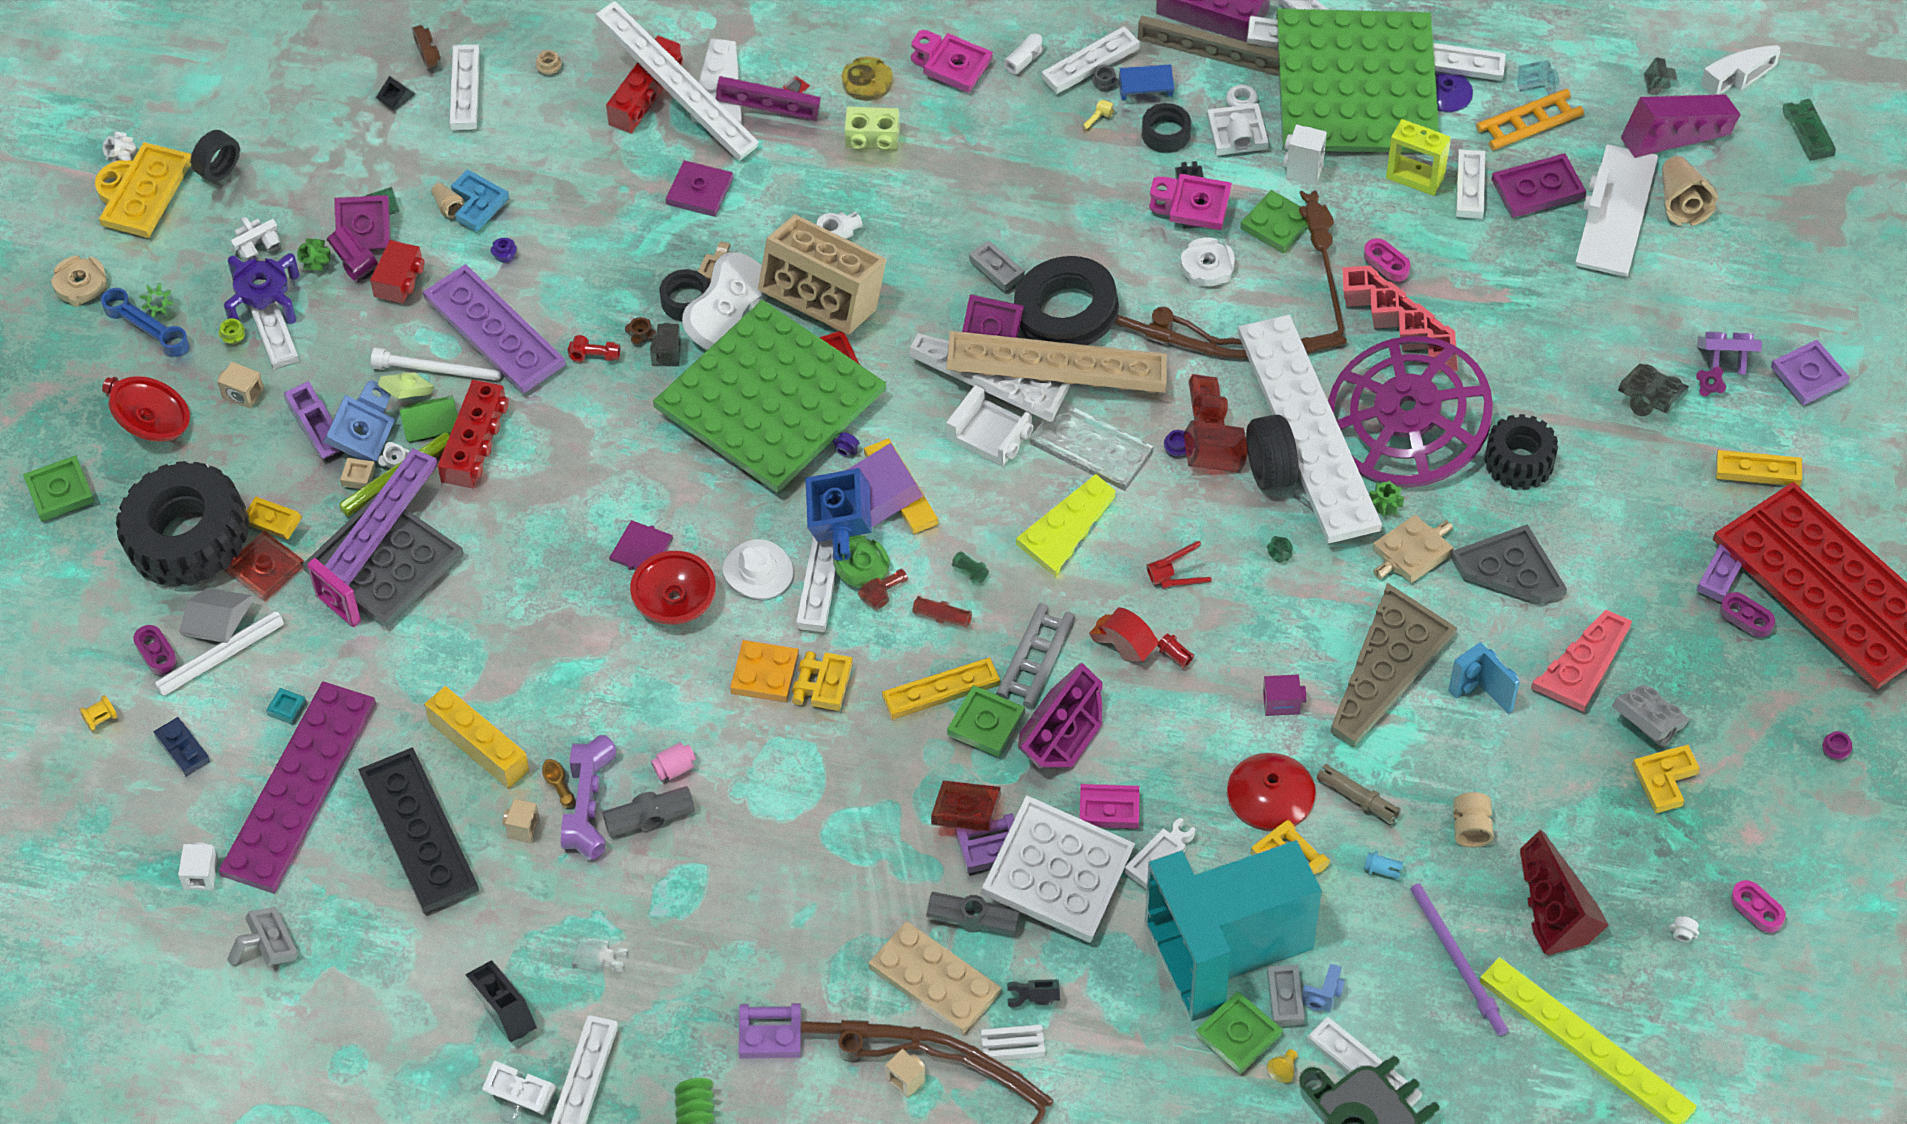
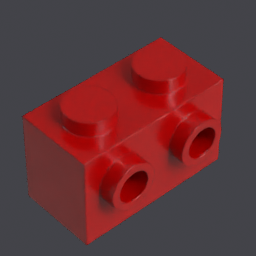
M389 240L370 279L374 297L404 304L408 294H412L417 275L421 274L424 269L425 260L422 258L419 246Z

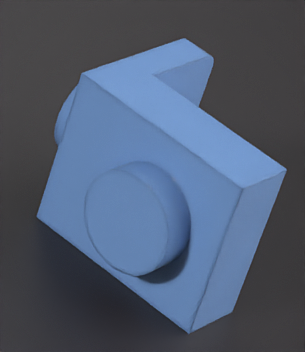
M1333 964L1329 965L1322 989L1304 985L1302 991L1303 1005L1314 1011L1324 1010L1330 1012L1335 996L1341 997L1345 980L1340 979L1342 967Z

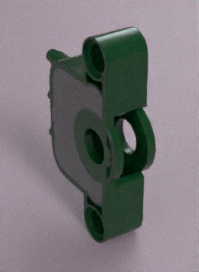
M1396 1056L1386 1059L1376 1068L1369 1065L1360 1066L1352 1070L1336 1084L1333 1083L1323 1070L1317 1067L1304 1069L1299 1077L1302 1098L1324 1124H1424L1440 1110L1438 1103L1432 1102L1416 1113L1405 1099L1420 1086L1416 1079L1406 1082L1397 1090L1387 1080L1385 1076L1394 1070V1067L1400 1062ZM1310 1081H1318L1322 1084L1316 1090L1306 1087V1084Z

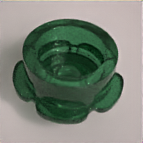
M1272 537L1271 542L1267 545L1270 557L1278 563L1284 560L1288 561L1292 557L1293 546L1291 542L1285 537Z

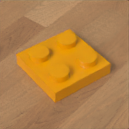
M742 640L730 686L731 694L787 703L799 658V649Z

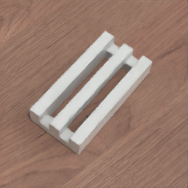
M1042 1025L981 1030L983 1052L997 1061L1045 1057ZM1038 1045V1047L989 1051V1048Z

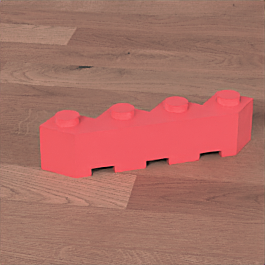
M1371 266L1343 267V292L1346 307L1371 305L1374 329L1400 327V337L1425 336L1443 340L1457 347L1455 331L1452 328L1439 322L1435 315L1419 303L1413 302L1406 296L1405 292L1392 282H1387L1378 275L1374 268ZM1428 344L1401 345L1402 351L1428 349V356L1436 358L1444 349ZM1454 354L1445 363L1453 371H1458L1457 354Z

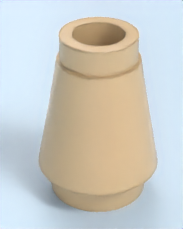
M442 183L433 186L431 194L441 214L448 218H455V213L464 205L463 198Z

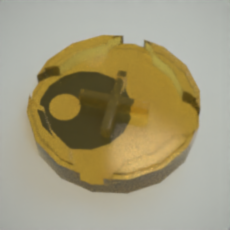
M870 56L854 59L853 63L849 66L847 64L841 74L842 86L849 96L862 101L876 100L885 96L893 84L892 69L889 65H885L884 61L879 58Z

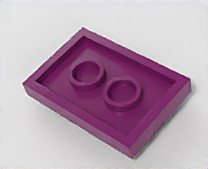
M1565 153L1493 172L1491 177L1512 218L1584 199L1587 192Z

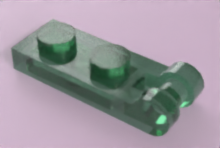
M1804 99L1798 104L1793 102L1783 104L1784 117L1789 119L1809 161L1834 156L1836 148L1812 101Z

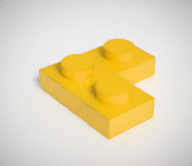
M1688 744L1634 759L1632 764L1655 814L1682 807L1684 798L1675 781L1698 775L1700 770Z

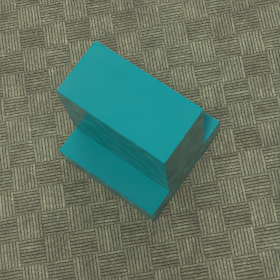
M1297 840L1194 875L1183 850L1148 862L1145 923L1191 1021L1212 1015L1226 1002L1228 980L1230 978L1314 949L1322 889Z

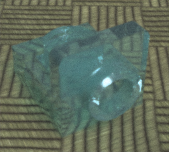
M1549 60L1519 66L1517 87L1520 92L1545 87L1549 95L1555 93L1556 85L1559 84V75L1556 69L1553 70Z

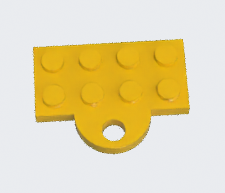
M143 142L133 161L119 160L103 167L95 179L98 196L107 204L99 218L100 225L149 238L191 165V154ZM109 178H116L112 183H105Z

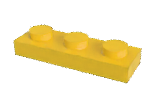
M1717 450L1716 479L1789 485L1794 481L1798 486H1801L1802 457Z

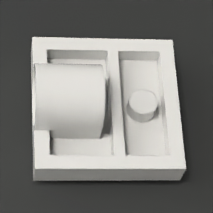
M1258 103L1207 110V119L1217 156L1268 149L1269 142Z

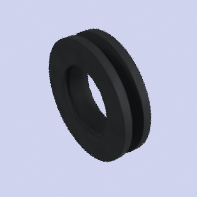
M1062 256L1038 264L1024 275L1014 295V304L1024 306L1020 328L1024 335L1032 340L1089 345L1099 340L1111 329L1119 312L1116 285L1111 273L1100 263L1081 256ZM1068 288L1082 289L1093 296L1090 305L1075 316L1065 318L1052 317L1040 309L1045 299L1058 290Z

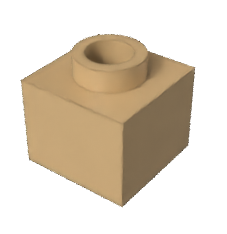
M518 799L513 800L511 808L505 810L502 822L503 826L506 827L508 839L531 843L540 819L537 803Z
M902 1049L885 1064L886 1079L907 1098L925 1083V1066L914 1054L910 1056Z

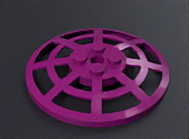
M1425 336L1393 338L1361 352L1339 374L1328 398V403L1334 414L1335 400L1342 382L1346 381L1356 385L1351 397L1350 415L1336 420L1339 428L1343 430L1353 425L1359 438L1371 448L1364 463L1352 455L1362 477L1380 484L1391 481L1396 487L1401 488L1430 485L1460 471L1481 450L1488 437L1493 419L1491 389L1479 365L1466 352L1455 345ZM1428 344L1444 349L1436 358L1421 354L1402 355L1400 345ZM1389 348L1391 357L1374 365L1363 376L1351 372L1354 367L1367 357ZM1454 354H1457L1472 368L1480 385L1463 387L1458 375L1445 363ZM1404 362H1422L1429 364V366L1421 375L1406 374ZM1393 365L1395 377L1389 379L1384 384L1371 379L1382 369ZM1441 370L1450 378L1455 388L1438 390L1431 380ZM1363 389L1375 393L1374 407L1358 411L1359 399ZM1483 396V417L1476 435L1473 436L1461 428L1466 414V398ZM1458 399L1457 412L1452 422L1441 415L1442 401ZM1406 401L1416 403L1415 407L1411 410L1401 409V405ZM1377 417L1379 424L1383 428L1377 440L1373 439L1366 432L1361 422ZM1435 425L1446 431L1437 440L1423 446L1421 435L1431 430ZM1394 435L1401 438H1410L1413 449H1396L1386 445ZM1453 437L1467 445L1466 449L1451 462L1429 471L1426 455L1439 450L1450 442ZM1381 454L1397 459L1415 458L1419 474L1394 475L1380 472L1373 468Z

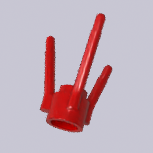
M1196 541L1164 559L1146 564L1147 573L1152 584H1161L1162 589L1170 586L1211 582V577L1170 579L1171 576L1175 575L1171 562L1195 550L1201 545V542Z

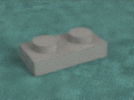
M990 240L969 253V261L1004 292L1021 281L1025 275V271Z
M1298 965L1268 966L1267 976L1272 1020L1278 1026L1304 1025Z

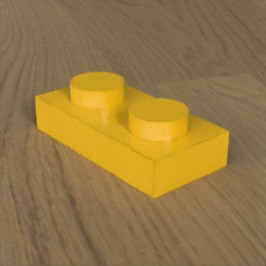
M256 496L246 510L249 515L248 526L286 540L290 538L302 519L298 511Z

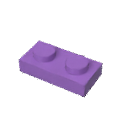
M1720 544L1696 591L1722 602L1742 564L1739 561L1736 562L1730 556L1731 553Z

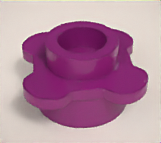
M1714 367L1713 370H1699L1697 372L1696 378L1700 381L1701 386L1699 393L1702 396L1706 397L1714 392H1725L1727 386L1723 383L1722 368ZM1709 379H1713L1714 383L1709 384Z

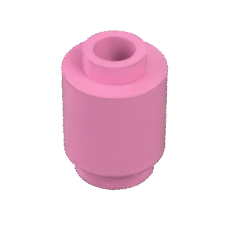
M679 742L657 753L656 758L650 760L659 780L663 781L666 778L671 780L694 768L692 762L696 760V757L689 744L684 746Z

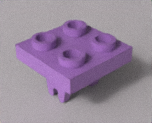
M1705 332V337H1698L1697 347L1710 350V370H1713L1714 367H1719L1720 350L1738 351V374L1746 375L1748 351H1761L1762 340L1754 339V334L1733 332V338L1727 337V333Z

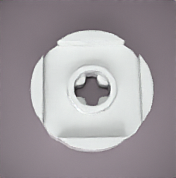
M1200 238L1192 241L1185 251L1183 250L1181 270L1192 286H1215L1230 281L1234 270L1235 256L1227 244L1223 246L1214 238ZM1204 259H1209L1210 262H1214L1210 265L1203 264Z

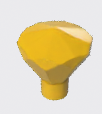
M1288 1049L1284 1055L1269 1060L1267 1070L1271 1077L1281 1083L1292 1082L1295 1076L1294 1062L1298 1057L1297 1052L1293 1049Z

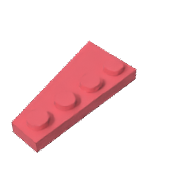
M1605 610L1583 631L1582 636L1575 643L1572 642L1566 648L1565 653L1557 661L1554 660L1547 667V671L1541 677L1538 676L1532 682L1531 689L1585 712L1631 628L1632 620Z

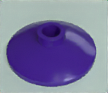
M1444 72L1435 73L1438 111L1447 113L1457 112L1470 104L1473 97V88L1465 77Z

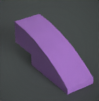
M307 381L284 392V400L321 459L323 460L340 452L341 450L323 442L333 420L322 400H319L310 382Z

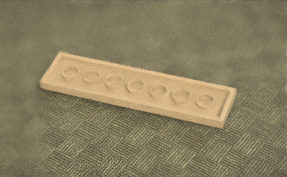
M950 331L946 370H954L959 373H981L987 376L1002 375L1009 376L1010 378H1030L1038 381L1049 380L1066 384L1077 383L1093 387L1106 386L1121 390L1134 389L1149 393H1165L1167 384V354Z

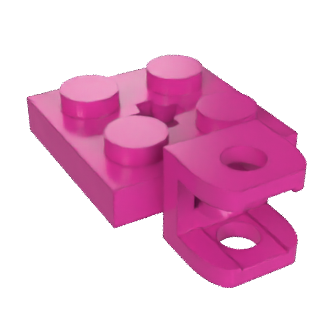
M919 30L911 42V47L914 49V52L911 54V61L924 68L923 74L967 93H970L993 58L992 51L949 33L942 40V36L927 30ZM927 39L929 42L924 44L920 43V40ZM919 54H924V58L920 57ZM958 61H962V65H955V64L952 63V62L957 63Z
M1180 174L1179 179L1162 176L1155 177L1150 189L1151 200L1149 209L1158 214L1170 215V222L1222 231L1232 182ZM1159 186H1165L1167 189H1166V190H1161V189L1158 190L1157 187H1159ZM1199 199H1203L1205 204L1198 205L1195 202H1198ZM1159 200V201H1164V202H1166V203L1163 204V205H1160V204H1158L1156 201Z

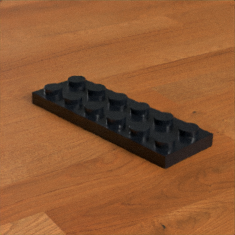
M411 747L358 769L423 914L479 891L478 884L414 748Z

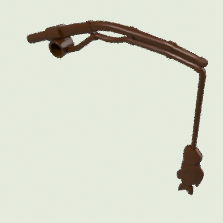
M1316 190L1310 194L1300 191L1301 198L1307 204L1306 206H1301L1299 212L1306 218L1314 248L1322 252L1338 330L1325 335L1301 339L1307 354L1335 346H1342L1347 343V339L1342 336L1344 334V325L1327 254V249L1333 243L1329 229L1334 224V220L1325 204L1322 206L1318 203L1319 195ZM1167 307L1156 308L1152 313V322L1149 325L1119 314L1114 323L1123 328L1144 334L1145 338L1165 345L1170 343L1185 349L1205 353L1208 356L1248 359L1245 350L1217 346L1227 344L1242 345L1240 339H1219L1218 337L1211 336L1190 321L1173 315L1172 310ZM1173 322L1188 327L1208 340L1209 343L1174 332L1172 330Z
M841 1020V1023L801 1022V1034L840 1035L838 1040L839 1054L846 1061H856L860 1057H881L898 1053L902 1049L904 1051L911 1049L921 1050L933 1057L962 1062V1064L970 1066L1001 1083L1007 1089L1014 1091L1032 1104L1038 1113L1031 1124H1039L1045 1116V1107L1053 1105V1099L1026 1079L1020 1072L1012 1070L980 1051L979 1048L938 1031L921 1029V1027L870 1024L869 1021ZM868 1038L912 1041L911 1043L880 1050H863V1039ZM920 1041L941 1044L966 1056L944 1053L920 1043Z

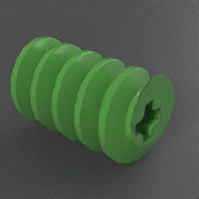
M691 1078L680 1082L675 1087V1096L677 1097L675 1099V1107L677 1108L675 1111L676 1124H712L715 1121V1116L711 1113L714 1110V1104L710 1102L714 1099V1093L710 1091L714 1087L712 1080L707 1078Z

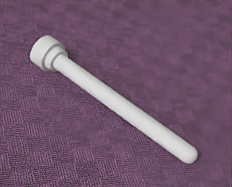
M374 347L371 355L372 369L384 370V368L396 366L493 381L501 379V372L498 370L392 355L391 352H387L385 348Z

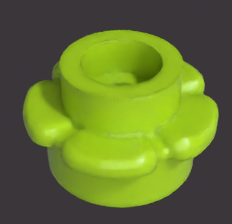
M226 319L221 323L218 334L220 338H223V342L228 344L236 343L244 338L245 327L237 319Z

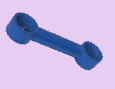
M111 288L103 293L101 303L105 314L109 318H125L158 340L164 354L169 357H179L188 351L189 342L183 328L179 326H164L132 305L127 292L121 288ZM115 300L124 301L121 305L116 307L108 306L111 302ZM174 338L182 339V341L176 345L166 344L169 340Z

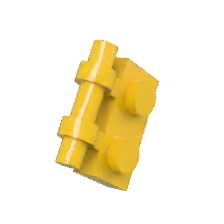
M807 651L798 667L800 674L798 680L793 684L792 693L794 695L792 702L796 705H802L804 697L809 695L812 696L811 706L840 711L853 666V657L825 652L821 662L815 660L816 653ZM818 674L816 683L809 682L811 675Z

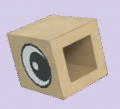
M231 362L227 369L220 373L217 381L222 398L249 409L264 390L260 372Z

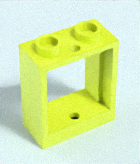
M1401 119L1391 137L1386 179L1435 196L1445 178L1451 137ZM1402 146L1434 157L1433 166L1402 156Z

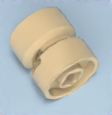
M1469 792L1463 793L1453 800L1455 841L1459 845L1476 848L1485 846L1493 841V822L1489 818L1492 815V801L1489 796L1483 793Z

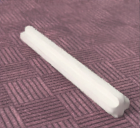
M273 611L231 636L228 643H219L155 682L157 690L162 696L167 695L283 626L284 622L281 615L277 611Z

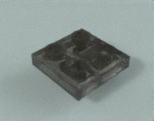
M1639 363L1621 381L1618 391L1631 397L1630 408L1635 414L1647 416L1654 409L1668 414L1685 397L1689 386L1682 383L1677 377L1667 376L1658 372L1651 365ZM1642 396L1648 398L1650 404L1646 403Z

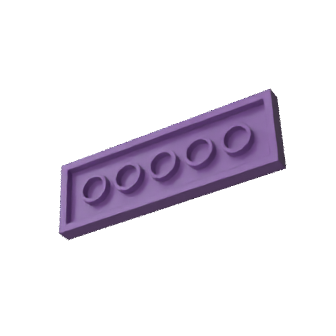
M466 264L423 291L424 299L522 394L566 365L565 358Z

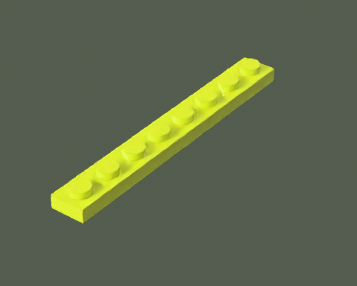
M1499 957L1480 977V983L1665 1124H1684L1695 1112L1696 1104Z

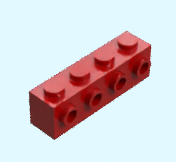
M657 35L654 40L682 66L683 56L681 55L680 43ZM638 62L606 104L608 125L630 134L665 89Z
M477 380L471 381L438 464L441 483L473 489L476 479L481 478L484 458L488 457L491 453V440L493 435H497L499 432L502 413L505 414L508 409L509 399L505 396L503 385Z

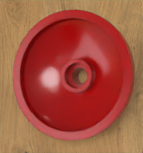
M142 376L124 378L113 386L108 397L110 412L117 423L130 434L144 440L161 442L176 439L185 432L190 421L189 408L182 396L167 384L153 378Z
M665 551L649 557L638 566L631 579L630 592L633 604L644 617L660 624L675 625L696 619L710 607L716 593V581L710 566L697 555L685 551Z
M1260 753L1244 759L1233 769L1227 784V798L1234 814L1245 824L1263 831H1273L1287 820L1295 826L1298 825L1309 815L1315 801V784L1309 771L1294 758L1279 753ZM1268 780H1275V781H1277V782H1276V783H1270V782H1268Z

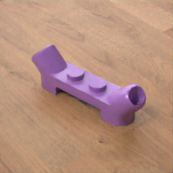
M599 735L588 744L573 743L571 747L569 762L572 778H579L575 814H563L561 848L577 849L587 860L598 858L605 850L606 841L604 837L590 824L591 818H596L597 802L593 801L594 793H599L600 777L596 775V772L616 758V747L606 735Z

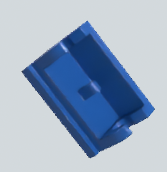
M1171 64L1120 68L1119 87L1121 100H1127L1126 96L1128 94L1166 91L1167 96L1172 97L1174 82Z

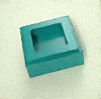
M279 688L266 712L270 717L293 725L307 701L304 696Z

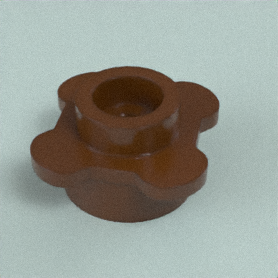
M634 318L625 326V332L630 334L631 343L635 345L656 337V331L651 328L650 320L647 318Z

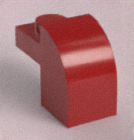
M1118 607L1112 615L1105 614L1099 618L1096 626L1089 632L1094 642L1113 643L1126 661L1143 662L1160 643L1145 621L1130 610Z

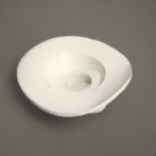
M756 539L740 544L729 553L723 563V575L727 583L738 593L749 598L758 600L775 598L784 593L793 581L794 569L790 558L782 548L767 540Z

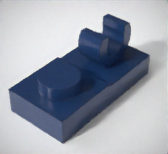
M179 717L153 731L157 741L185 777L210 762L207 753Z

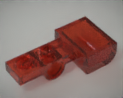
M1192 374L1188 382L1194 420L1190 421L1183 433L1188 466L1240 473L1247 460L1245 430L1243 427L1225 425L1224 419L1228 410V401L1226 397L1220 396L1218 378Z

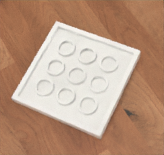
M1026 795L980 894L1091 943L1135 843Z

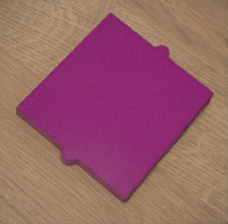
M631 520L609 559L610 561L627 566L628 570H636L649 557L665 552L673 539V535L657 530L653 525L646 526Z

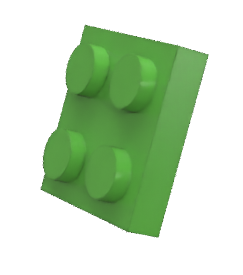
M1270 190L1241 221L1240 229L1284 254L1308 226L1306 218L1299 212L1300 205Z
M76 455L23 474L41 522L95 502Z
M973 685L948 726L947 735L1000 757L1023 718L1025 707Z
M1237 991L1196 1029L1195 1036L1239 1074H1242L1282 1036L1283 1029Z

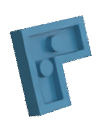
M468 169L451 185V190L467 201L455 213L456 221L475 232H478L510 199L508 191Z

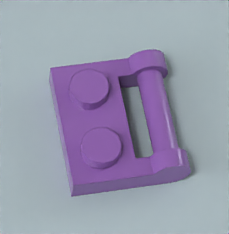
M1013 813L1005 814L1001 819L970 826H964V824L954 826L967 873L992 868L1015 820ZM1001 830L1007 831L1005 833H1000L974 840L968 839L970 837L993 833Z
M791 1003V1006L749 1007V1004H739V1059L801 1058V1003ZM749 1019H791V1025H749Z

